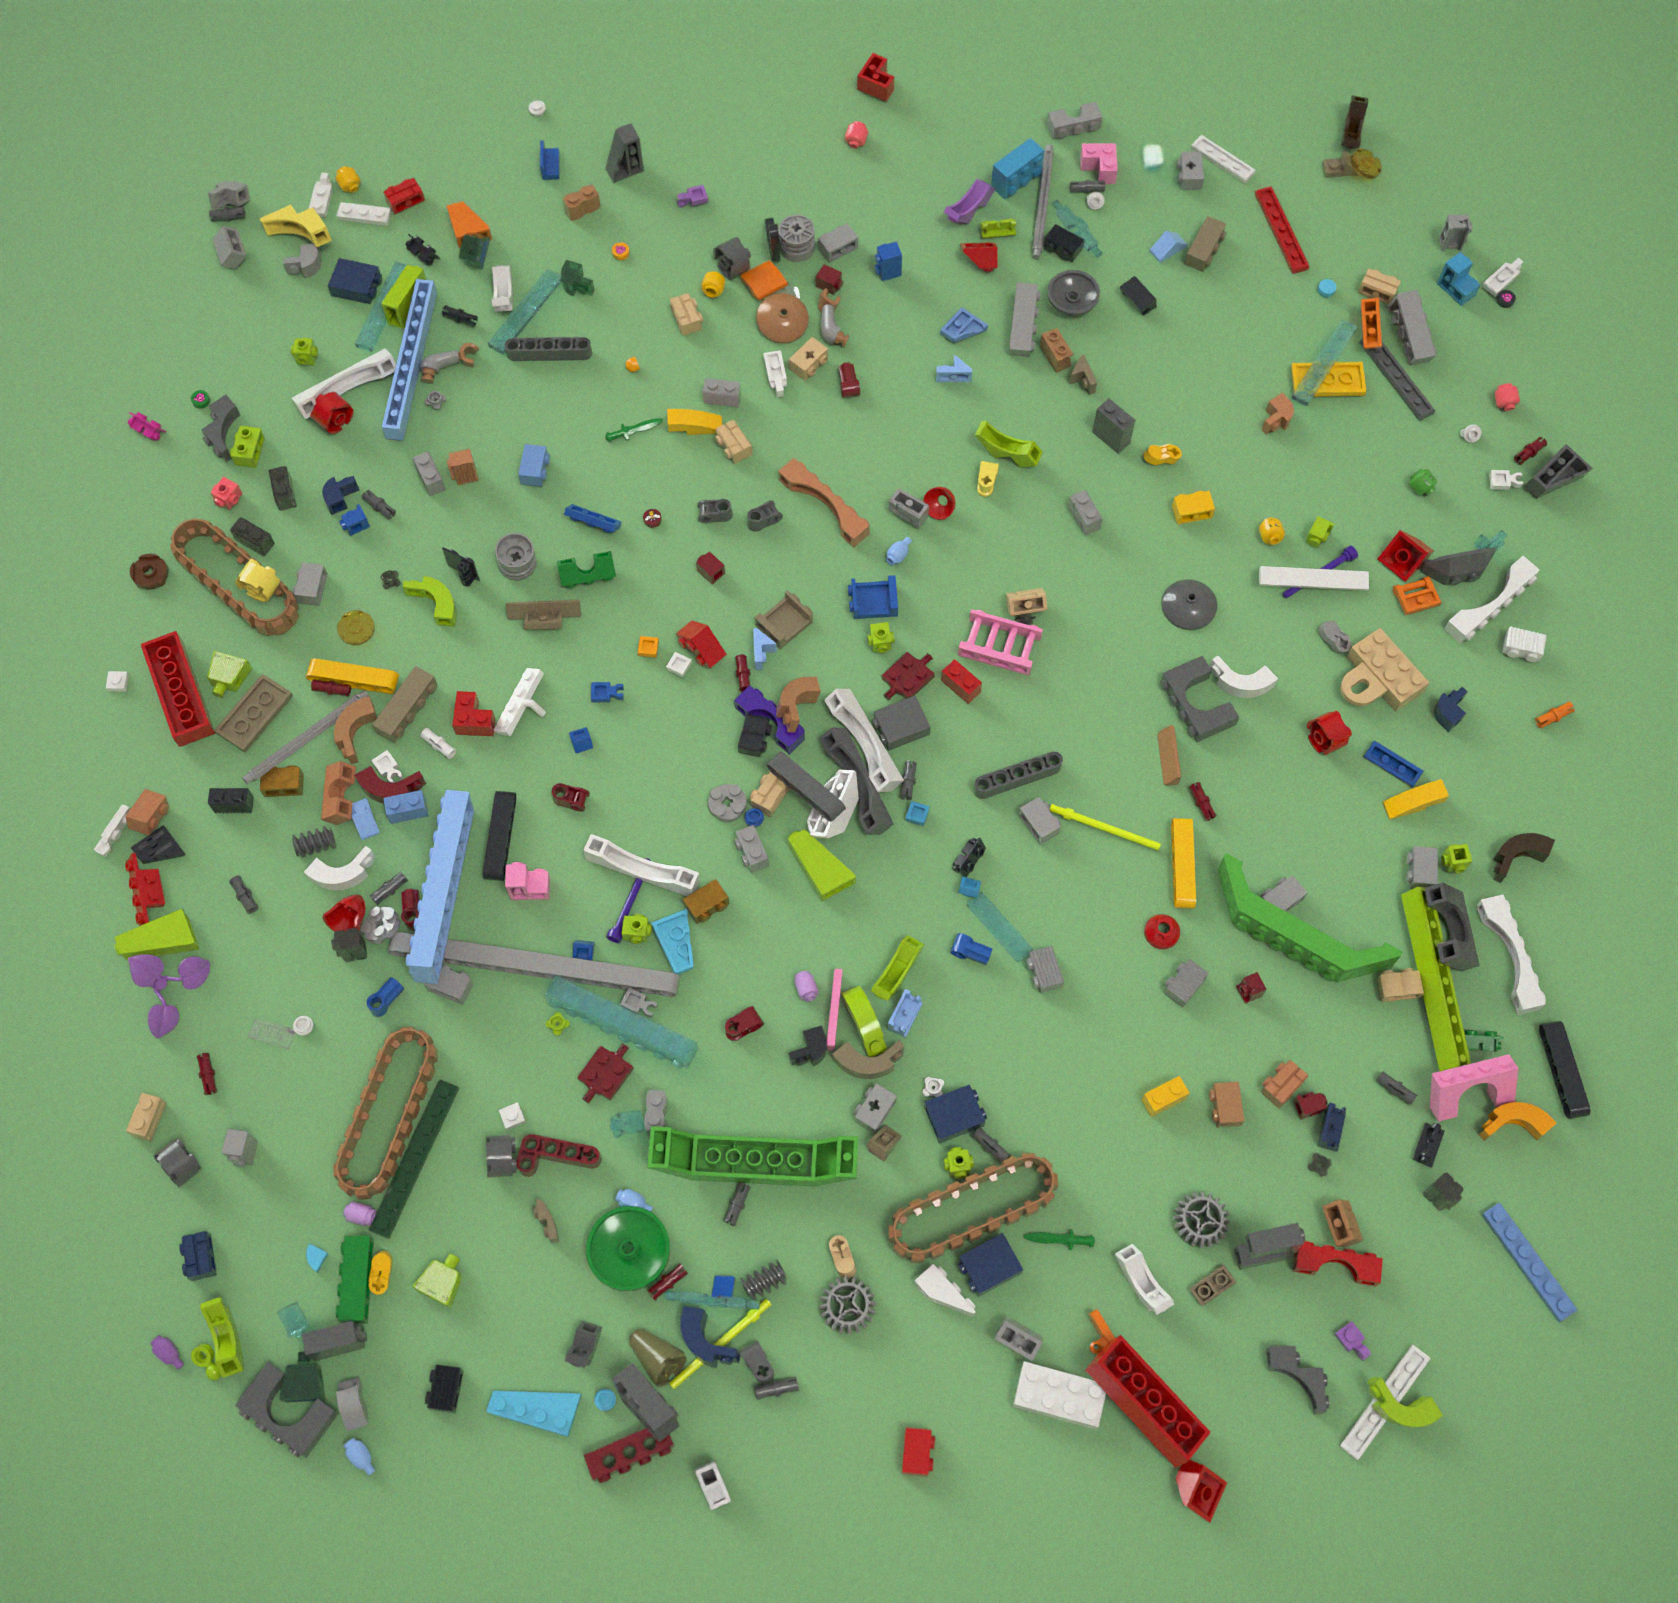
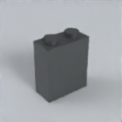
M1108 398L1096 410L1092 433L1119 454L1131 443L1136 420Z
M916 695L874 711V719H872L875 730H879L881 734L879 738L882 744L886 745L888 751L930 735L931 727Z
M354 1321L304 1333L302 1334L305 1355L314 1361H319L364 1349V1342L367 1341L366 1331Z

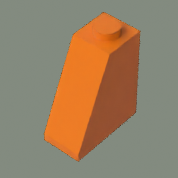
M463 201L447 205L459 248L480 243L481 240L485 242L488 238L492 240L489 226Z

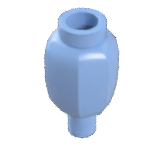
M906 537L903 541L895 542L887 550L886 562L892 566L901 563L908 554V545L912 540Z
M620 1189L615 1201L619 1202L620 1207L635 1206L650 1212L653 1209L652 1206L646 1204L645 1198L631 1189H625L624 1191Z
M352 1438L344 1445L346 1449L345 1455L353 1466L357 1469H364L368 1476L376 1471L371 1465V1454L361 1441H356L355 1438Z

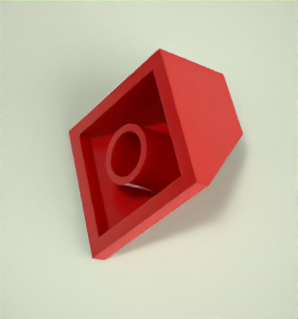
M995 242L960 243L962 251L983 271H993V268H998V247Z
M1399 530L1377 559L1406 582L1422 567L1424 561L1431 556L1434 550L1420 539Z
M1189 1460L1180 1466L1176 1476L1181 1499L1184 1506L1210 1523L1227 1482L1205 1465Z

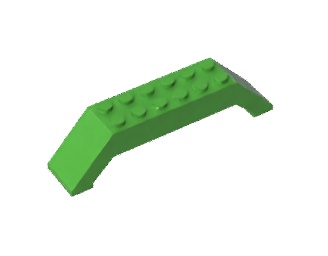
M1228 853L1224 855L1217 871L1232 924L1240 931H1247L1252 934L1256 940L1268 943L1272 949L1284 952L1291 960L1305 964L1307 969L1319 972L1328 981L1338 983L1391 969L1402 955V951L1386 942L1380 947L1359 951L1353 950L1250 892L1241 867L1243 862Z
M651 1126L647 1168L694 1181L821 1186L857 1179L858 1136L838 1135V1137L822 1140L699 1135L672 1129V1127Z

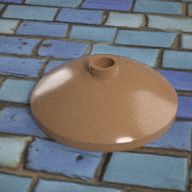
M777 293L762 301L758 308L756 319L759 330L766 338L773 342L784 344L796 341L805 333L809 322V315L805 305L797 297L787 293Z

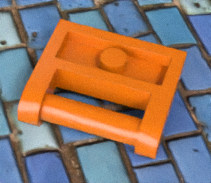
M1429 576L1402 586L1400 584L1393 586L1394 595L1397 596L1405 615L1434 608L1442 603ZM1422 587L1426 588L1424 590L1410 593L1407 595H1405L1404 593Z

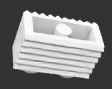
M1509 627L1505 633L1502 653L1507 654L1511 658H1526L1529 662L1540 661L1544 655L1547 635Z

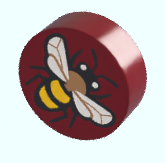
M656 509L647 510L643 515L645 525L650 528L659 526L662 521L661 513Z

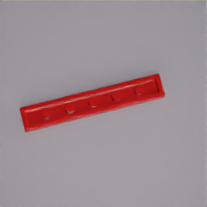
M1272 186L1256 190L1255 196L1292 274L1309 270L1310 266Z

